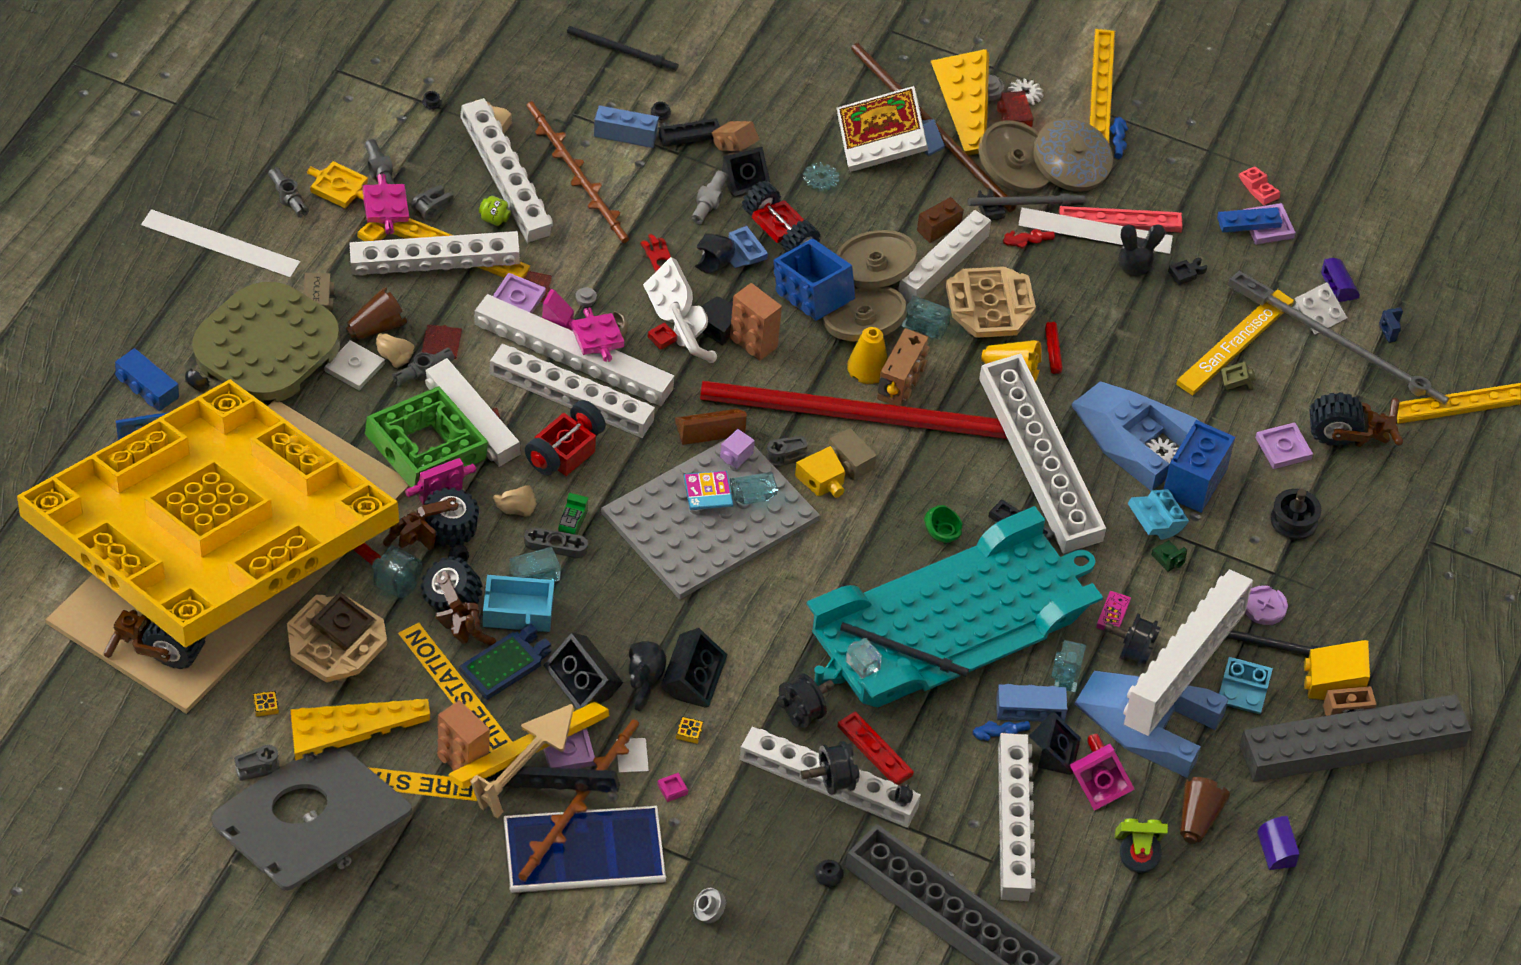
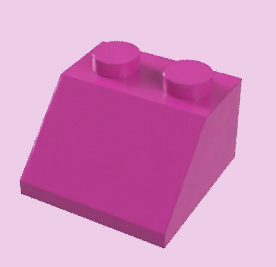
M1111 744L1070 764L1094 811L1134 790Z

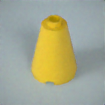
M875 327L864 329L848 359L847 369L849 375L852 378L853 376L856 377L860 383H879L881 370L888 360L884 336L880 329Z
M1032 340L989 345L986 350L982 351V362L988 364L1021 353L1036 382L1040 371L1037 369L1038 363H1041L1042 357L1041 343Z

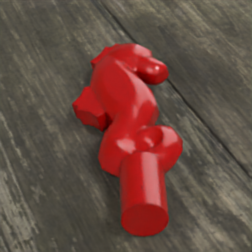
M1034 229L1030 234L1024 232L1014 236L1015 231H1011L1005 234L1003 244L1017 246L1022 249L1027 245L1028 241L1040 243L1042 240H1054L1055 234L1054 231L1042 232Z

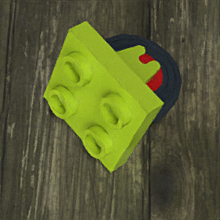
M1124 819V822H1121L1115 829V839H1124L1120 847V857L1125 867L1137 873H1145L1154 869L1161 859L1162 851L1159 841L1167 834L1168 824H1161V820H1148L1147 823H1138V819Z

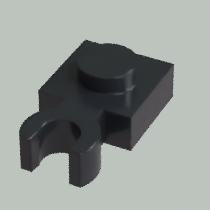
M988 189L987 195H983L982 191L979 190L977 198L993 197L994 192L992 189ZM1002 205L979 206L982 215L990 220L1005 218L1006 212Z
M1195 258L1193 263L1184 260L1170 265L1168 272L1175 282L1181 285L1195 280L1197 274H1205L1208 266H1199L1202 259Z

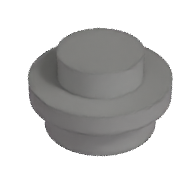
M581 288L576 292V300L582 307L592 306L597 299L596 292L591 288Z

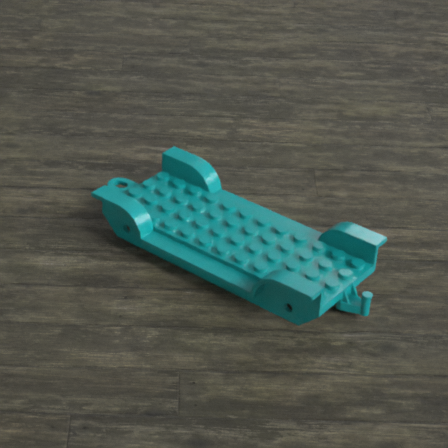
M1033 506L991 526L981 536L976 546L863 593L859 587L848 585L811 599L806 604L814 614L812 632L831 658L825 668L820 665L815 667L814 682L817 686H820L829 680L834 684L847 681L863 704L878 708L922 688L924 691H927L961 676L953 672L946 673L941 671L940 667L840 631L843 622L944 659V657L953 660V663L968 668L969 672L1045 640L1049 633L1072 624L1090 605L1103 600V596L1093 583L1082 587L1077 580L1093 571L1095 557L1086 550H1076L1060 557L1043 534L1044 517ZM1083 557L1089 562L1084 566H1078L1074 563V559ZM869 647L872 648V650H870V651H871V653L874 654L875 658H877V656H876V653H877L878 658H879L878 661H876V660L874 659V657L869 653Z

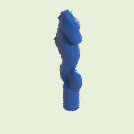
M1118 116L1114 119L1115 122L1109 129L1115 134L1113 139V145L1115 146L1114 156L1120 159L1123 156V150L1127 148V143L1123 139L1128 127L1126 121Z
M988 721L985 725L976 727L972 733L979 740L989 741L990 736H1000L1001 733L1018 734V732L1030 730L1029 721L1015 724L1005 722L998 726L997 723Z

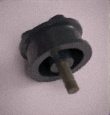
M1304 489L1284 490L1278 494L1274 501V508L1271 513L1272 526L1277 533L1284 537L1306 539L1317 529L1322 511L1321 504L1313 494Z
M1137 613L1132 627H1129L1128 630L1107 622L1104 631L1124 638V647L1119 659L1126 657L1136 661L1139 667L1142 663L1146 664L1153 649L1149 646L1150 642L1154 644L1161 627L1157 626L1158 621L1155 620L1152 623L1140 618L1141 614Z
M799 673L795 676L794 681L780 684L779 696L777 697L778 704L781 708L785 709L791 723L795 727L806 728L811 724V720L815 718L821 719L826 716L827 706L823 694L833 689L834 683L829 680L817 686L814 680L807 674Z
M840 741L837 746L827 747V745H821L819 747L820 767L802 770V780L822 776L825 788L830 795H835L838 790L843 789L854 791L856 779L860 778L858 766L854 765L853 762L854 752L851 743L847 744L845 741Z

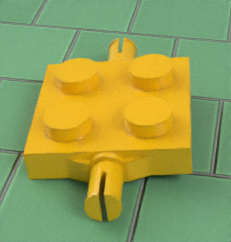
M334 161L321 171L312 166L308 168L307 174L316 177V181L310 186L311 193L345 209L357 197L364 200L362 189L363 185H367L368 177Z

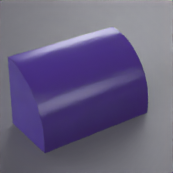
M1338 258L1324 259L1321 274L1325 282L1329 284L1338 302L1360 298V294L1342 260Z
M1288 816L1277 817L1261 825L1257 833L1269 870L1296 867L1300 854Z

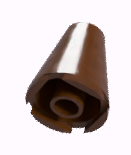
M386 287L382 288L347 322L348 327L345 329L351 339L361 340L407 324L406 317L402 319L400 313L403 311L392 293L386 294Z
M1193 777L1192 781L1186 780L1180 830L1184 841L1196 844L1203 840L1229 800L1230 793L1225 787L1221 790L1216 787L1217 782L1203 777Z

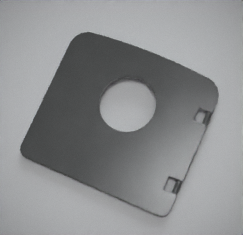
M331 746L324 748L322 753L316 755L313 752L304 754L302 759L296 761L294 759L257 781L218 808L212 815V825L221 836L230 841L231 845L263 873H266L281 889L292 890L407 818L412 813V806L344 747L336 748ZM295 789H315L323 793L328 800L325 810L318 817L308 822L298 824L286 823L276 818L273 814V807L276 801L285 793ZM233 829H234L237 833H239V834L235 835L234 837H233L231 834H229V832L232 831ZM275 866L281 870L276 874L270 870Z

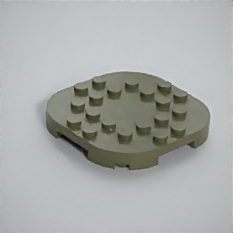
M260 282L237 291L206 318L197 328L192 345L196 363L201 372L207 377L213 375L222 382L231 379L262 403H264V400L273 399L280 402L297 394L300 391V384L325 361L330 364L334 360L340 349V332L335 316L321 304L289 285L279 282Z

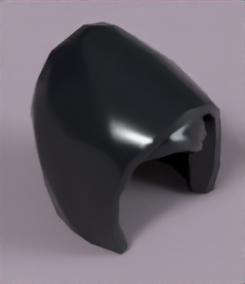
M705 233L697 245V249L703 250V253L695 267L706 273L719 271L729 264L735 254L734 241L721 235Z

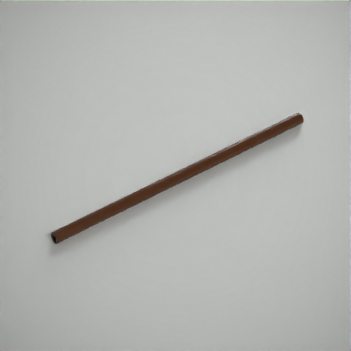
M855 43L851 47V50L892 92L903 89L859 43ZM919 106L922 121L932 120V118ZM936 123L945 147L987 190L992 189L994 197H1008ZM1003 205L1009 212H1013L1017 205Z

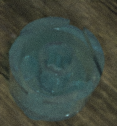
M391 545L381 558H377L373 562L374 585L393 596L404 598L417 585L415 579L417 574L421 576L422 561L416 556Z

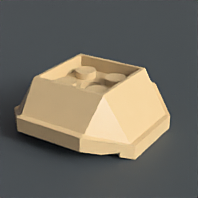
M1006 267L962 269L946 281L952 318L962 325L968 334H972L975 338L1018 335L1035 313L1036 305L1030 278L1026 274H1019Z
M315 595L287 623L290 657L293 662L326 683L343 681L350 676L359 674L387 646L384 619L350 599L375 619L370 627L344 651L310 625L311 620L334 598V596Z

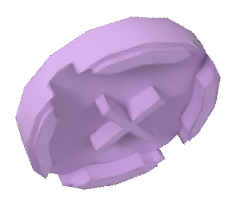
M1270 586L1254 587L1250 592L1246 615L1255 623L1262 625L1276 624L1285 617L1288 607L1287 599L1279 590L1275 591Z

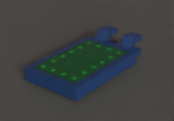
M530 624L523 628L520 634L518 631L510 633L461 664L459 670L486 700H489L539 668L541 660L551 654L549 649L551 643L545 638L533 648L530 643L537 639L535 634L537 629L533 624Z

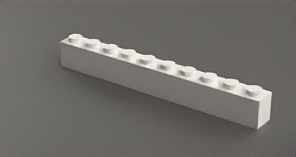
M489 294L485 296L475 310V325L514 341L518 345H523L539 354L548 356L557 362L564 363L575 370H580L593 378H598L612 386L621 388L632 395H637L650 403L662 406L673 390L674 375L615 349L610 351L612 356L610 362H608V359L607 362H604L601 354L583 355L573 331Z

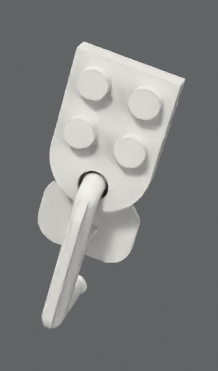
M670 257L643 286L658 316L665 321L675 323L673 331L678 335L677 344L687 347L692 355L713 363L717 359L716 352L700 348L696 341V338L707 327L708 317L703 307L691 306L693 300L692 290L677 260Z

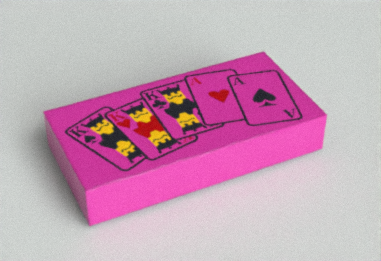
M1110 591L1096 628L1104 630L1107 622L1120 627L1131 597Z

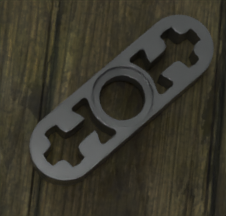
M535 527L529 528L524 535V544L531 550L575 558L583 557L587 553V539L580 535ZM557 539L560 540L562 544L554 546L550 543V541Z

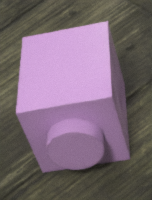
M737 429L721 444L720 458L737 469L753 454L755 440Z

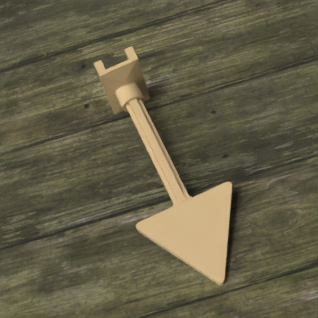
M572 704L523 723L521 725L522 729L536 738L495 781L493 780L490 783L478 775L470 781L482 810L490 806L494 817L498 819L503 813L498 795L506 783L543 744L547 743L561 752L564 751L574 710Z

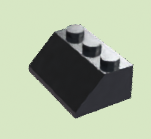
M700 628L681 633L661 687L675 700L707 708L711 703L728 654Z
M570 633L544 664L545 668L577 709L594 701L601 704L609 700L623 684L620 677L585 635Z

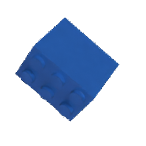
M813 238L774 259L775 288L778 295L784 297L793 306L798 307L816 321L855 299L852 265Z
M1196 420L1169 464L1164 490L1168 489L1176 502L1202 513L1228 469L1235 437Z

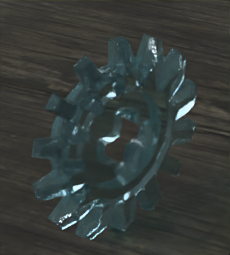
M820 162L818 167L813 163V167L807 166L806 169L808 171L803 172V175H807L803 177V180H809L806 184L808 186L812 184V189L817 187L820 188V191H823V188L830 190V185L834 187L837 185L834 181L839 182V178L836 177L839 176V173L834 172L836 171L835 167L829 169L830 164L823 167L822 162ZM819 173H823L824 179H820V177L816 175H819Z

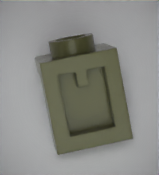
M1246 362L1221 369L1226 390L1245 384L1248 385L1250 390L1254 389L1255 373L1253 369L1248 368Z

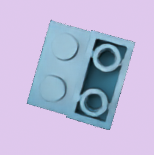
M1168 489L1152 490L1148 496L1131 497L1128 505L1147 534L1158 535L1161 540L1176 535L1189 522Z
M1229 657L1219 694L1229 698L1227 706L1261 715L1273 668Z

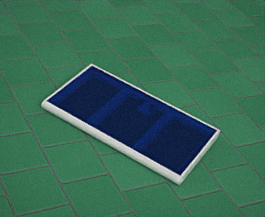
M657 806L576 812L562 830V834L567 839L564 844L553 843L540 860L539 866L535 867L526 881L521 880L518 875L529 861V857L534 854L529 845L530 842H543L555 825L551 820V816L563 814L564 812L504 816L510 880L509 889L511 893L666 882Z

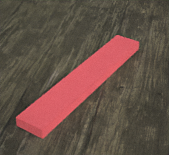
M1059 207V215L1118 226L1132 225L1136 229L1149 231L1152 226L1157 224L1162 225L1165 232H1182L1183 228L1181 212Z

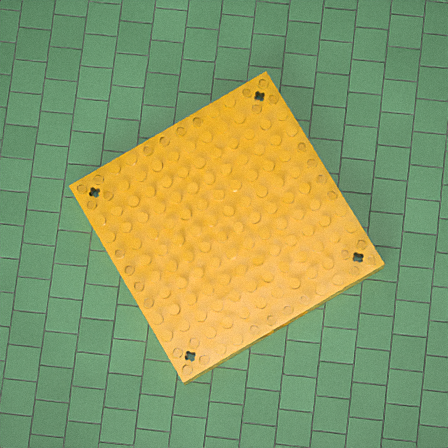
M231 379L17 496L20 517L185 648L399 522L398 501Z

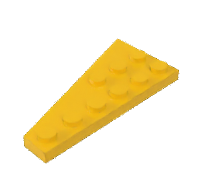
M987 49L931 61L963 149L968 156L979 154V142L987 130L989 52Z
M428 699L291 709L295 761L302 759L304 754L310 752L316 755L322 753L323 749L327 747L339 748L369 739L371 734L381 732L383 735L389 733L390 729L401 726L406 728L430 721Z

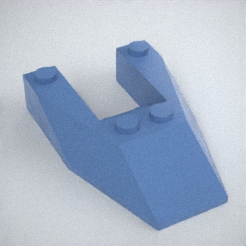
M1101 381L1072 403L1073 409L1103 453L1151 491L1166 481L1169 463L1145 444L1150 443L1151 439H1156L1163 433L1180 446L1194 422L1198 420L1143 395Z
M1094 671L1075 701V705L1125 749L1188 778L1197 762L1201 746L1165 730V726L1174 711L1216 730L1225 714L1229 698L1209 689L1188 685L1149 736L1124 725L1126 715L1123 712L1129 702L1127 694L1132 685H1137L1139 677Z

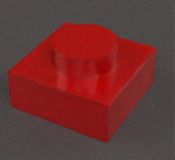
M665 322L648 331V338L660 350L677 341L678 335Z

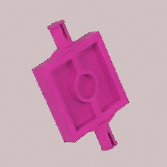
M379 174L377 176V185H363L362 189L367 223L378 222L385 224L386 234H389V230L390 234H393L394 223L409 221L404 184H387L386 175L382 174L381 176Z
M585 308L583 313L586 318L571 321V328L582 354H601L604 362H607V359L610 362L612 360L610 351L624 347V339L612 313L594 316L591 308H588V310Z
M460 458L421 472L418 484L405 489V493L408 498L419 494V499L424 504L430 494L433 495V492L436 490L456 488V490L460 491V489L462 490L463 478L468 474L476 472V467L473 463L464 467Z

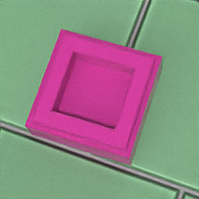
M679 773L662 778L657 782L667 802L688 795V788Z

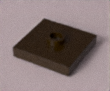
M339 591L311 620L310 625L346 651L370 627L375 618Z

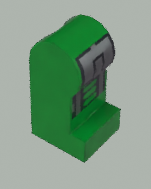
M569 493L558 532L578 534L588 512L589 497Z

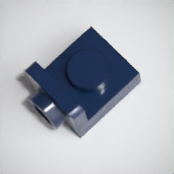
M1402 308L1388 309L1382 313L1379 326L1389 343L1396 342L1401 331Z

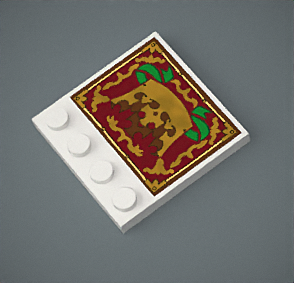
M914 86L837 108L850 172L928 150Z

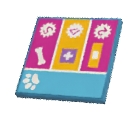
M727 470L684 474L689 510L733 507Z

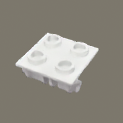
M1327 282L1294 298L1296 301L1294 309L1327 328L1347 319ZM1312 329L1314 335L1319 333L1318 331Z

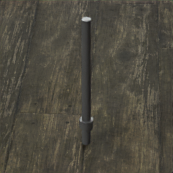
M1060 194L1059 196L968 198L967 203L968 206L1036 204L1069 206L1070 204L1085 203V196Z

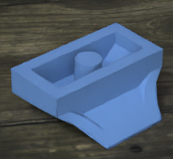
M747 226L729 233V238L735 244V254L730 261L734 268L767 259L768 253Z

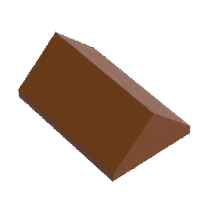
M736 408L675 417V423L681 443L686 445L726 439L737 429L745 433L747 414L745 411Z

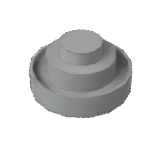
M989 75L988 101H992L1003 95L1004 84L1000 78Z
M706 888L701 891L693 907L697 919L705 923L717 921L725 910V896L714 888Z

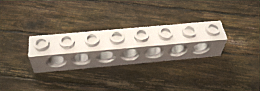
M485 98L462 105L461 119L504 200L508 202L509 209L527 243L550 236L551 227L553 226L552 218L546 214L543 201L538 199L533 183L528 181L525 168H521L517 153L512 151L509 138L504 136L500 121H496L492 106L487 104Z
M518 231L350 242L352 275L386 274L391 272L406 273L409 271L449 270L451 268L520 264Z
M501 344L490 360V375L569 408H572L580 400L589 401L601 412L605 423L640 438H643L654 421L655 407L593 382L591 379L581 377L569 370L557 367L552 363L545 362L533 355L521 352L514 347Z
M752 727L741 746V761L906 828L909 827L919 807L921 794L913 791L911 803L901 806V804L891 801L894 800L898 785L892 781L876 777L870 772L859 770L860 778L856 779L854 791L843 789L838 790L835 795H830L825 788L822 776L810 777L804 780L801 778L802 770L820 767L819 753L805 746L789 742L785 738L772 735L763 729Z
M1001 733L998 745L1001 900L1029 901L1030 893L1035 892V878H1031V873H1034L1035 859H1031V853H1034V839H1030V834H1033L1034 820H1030V815L1033 814V801H1029V795L1032 796L1033 782H1029V776L1032 777L1033 764L1029 763L1028 760L1032 756V744H1028V735Z

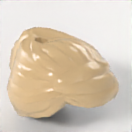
M382 333L378 334L376 338L377 351L383 358L388 359L393 367L398 369L409 363L415 347L414 344L410 341Z
M530 485L505 491L502 495L496 494L493 496L496 507L505 514L527 517L534 512L537 505L533 489Z

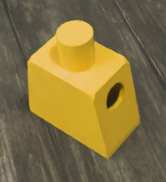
M831 446L796 462L795 477L817 496L830 492L835 498H838L844 493L845 489L842 485L844 484L845 470Z

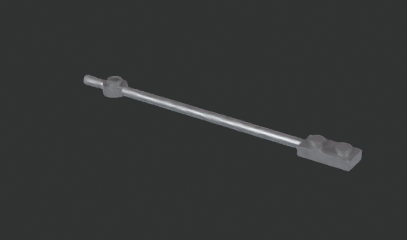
M1238 271L1229 279L1227 286L1233 288L1236 292L1245 295L1260 305H1264L1266 302L1382 368L1409 384L1408 388L1414 395H1428L1444 405L1448 402L1449 397L1431 388L1430 381L1425 377H1412L1275 298L1272 296L1274 290L1243 272Z

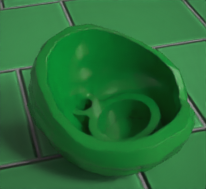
M938 505L929 509L924 517L925 526L933 539L942 543H950L956 541L962 535L963 525L961 518L951 508L945 505Z

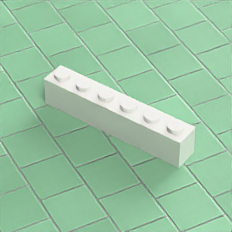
M974 210L916 264L914 270L907 277L900 280L899 292L903 295L905 301L915 306L989 237L991 220Z
M448 358L426 370L427 379L425 383L428 389L431 390L440 386L488 441L486 456L490 461H494L500 467L521 455L518 439Z

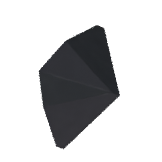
M762 146L734 151L723 156L722 172L727 175L725 183L732 196L747 193L749 189H753L752 186H757L759 182H770Z
M1052 712L1029 735L1042 749L1038 768L1071 775L1073 770L1070 764L1076 762L1081 737L1055 712Z

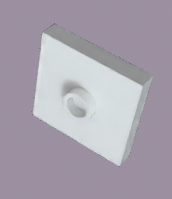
M350 340L338 352L334 360L325 366V372L360 391L385 365V359Z

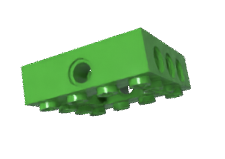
M440 386L367 416L365 435L410 487L418 484L421 472L460 458L465 467L486 459L488 441ZM431 425L446 443L435 448L430 447L428 451L418 455V446L412 443L407 435Z

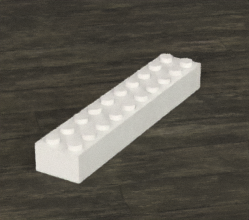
M1022 354L982 365L979 380L1049 526L1055 532L1054 536L1062 553L1065 554L1103 542L1106 532L1104 522Z
M1230 569L1224 577H1219L1216 587L1210 588L1206 599H1202L1198 604L1197 610L1190 613L1187 623L1181 624L1177 635L1170 638L1166 649H1161L1157 660H1153L1147 672L1140 675L1137 685H1132L1127 694L1129 702L1123 712L1126 715L1125 726L1149 736L1246 613L1253 583L1252 579Z

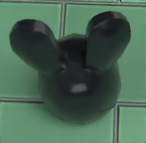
M1126 225L1121 228L1120 238L1123 247L1120 250L1118 261L1125 273L1137 277L1151 270L1154 261V249L1165 237V229L1162 225L1152 226L1146 239L1137 237L1136 228L1132 225Z
M650 641L631 644L629 648L630 664L628 670L631 676L630 684L632 688H641L635 702V710L641 711L646 706L651 694L652 684L656 683L663 676L666 668L667 656L663 648L657 643Z

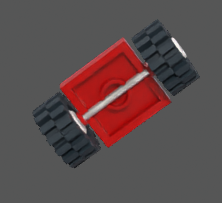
M759 182L757 186H752V190H748V195L744 196L745 200L742 201L744 210L776 243L781 242V246L786 252L812 238L818 242L820 241V232L808 220H804L785 200L781 201V193L770 182Z

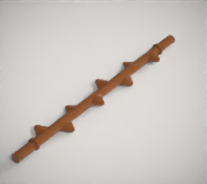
M529 102L527 108L534 116L535 122L539 124L535 134L548 136L556 148L552 157L563 158L575 175L570 182L571 185H582L592 199L588 204V208L599 209L609 223L611 230H614L621 242H628L629 237L620 226V222L616 220L620 215V211L607 208L598 195L602 187L601 183L591 184L580 169L584 164V160L573 159L562 144L566 137L565 132L555 133L546 121L544 114H541L534 102Z
M632 719L625 730L618 735L617 741L605 757H595L593 759V762L598 766L595 770H607L617 755L629 753V749L625 744L630 741L629 738L639 726L637 720ZM575 790L577 795L565 812L551 816V820L555 825L543 842H530L529 845L534 854L529 857V861L519 873L518 877L521 880H527L535 867L539 866L540 860L553 843L564 844L567 839L562 834V830L576 812L587 811L588 808L583 802L591 791Z

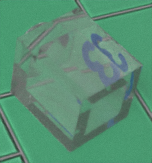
M866 638L855 641L848 647L846 662L862 679L880 669L882 655Z

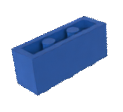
M135 348L115 361V375L118 380L125 382L135 394L142 396L149 406H154L158 411H161L179 398L178 383Z

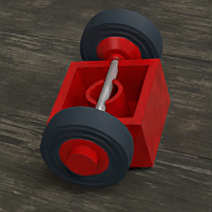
M586 400L578 401L570 409L571 417L562 413L525 446V455L538 472L549 476L558 470L567 476L595 453L596 436L604 431L606 424L601 412L591 402Z

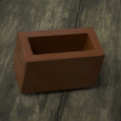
M950 197L919 214L917 231L931 243L953 231L962 222L964 209Z

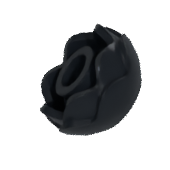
M192 368L186 371L185 382L194 389L203 391L210 386L208 378L202 377L198 371H193Z
M824 860L815 868L814 874L817 881L826 887L836 886L844 878L843 868L835 860Z

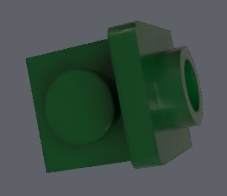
M1168 540L1152 549L1151 555L1169 572L1174 568H1180L1185 563L1187 549L1183 547L1178 550Z

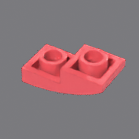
M1254 166L1239 173V178L1245 187L1263 205L1280 198V191L1267 182L1268 176Z

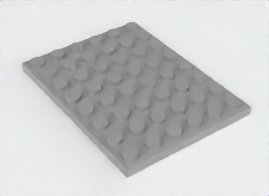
M723 440L601 508V514L679 600L820 519V514L755 446L753 454L736 469L720 458L721 444L725 441ZM727 470L733 507L689 510L684 474Z

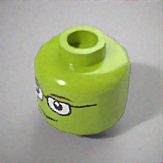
M490 196L487 199L484 198L479 208L481 219L495 226L501 225L503 221L507 222L511 211L508 210L509 205L507 201L495 196Z

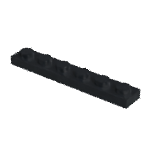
M523 766L506 783L505 787L579 790L583 792L601 791L608 793L619 792L620 782L616 771ZM506 768L485 778L484 780L490 783L493 780L495 781L506 770Z

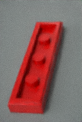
M856 711L838 722L837 727L889 781L900 785L913 776L914 771Z

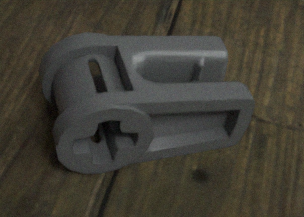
M438 185L415 196L411 202V208L419 211L425 220H430L452 205L453 195L451 193L444 194L443 186Z
M803 436L771 440L767 445L768 453L766 458L775 468L806 458L807 442Z
M264 745L234 757L236 774L240 781L269 775L280 767L278 750L273 745Z

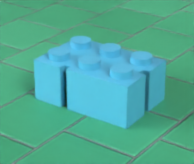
M487 575L483 607V627L522 630L533 624L537 631L550 632L554 580Z

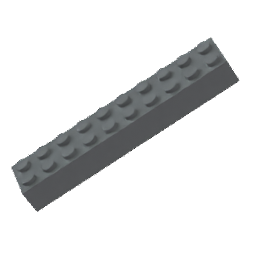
M1450 695L1243 730L1239 746L1252 780L1256 782L1464 747L1467 745L1472 730L1457 695Z
M876 824L848 852L845 867L847 870L976 964H1061L1062 957L880 825Z

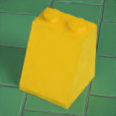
M1363 640L1311 649L1309 658L1304 660V671L1308 673V676L1305 677L1304 688L1308 689V698L1325 700L1328 690L1367 687L1370 678L1368 641Z

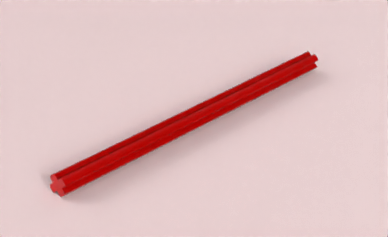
M702 381L700 400L1008 439L998 418Z

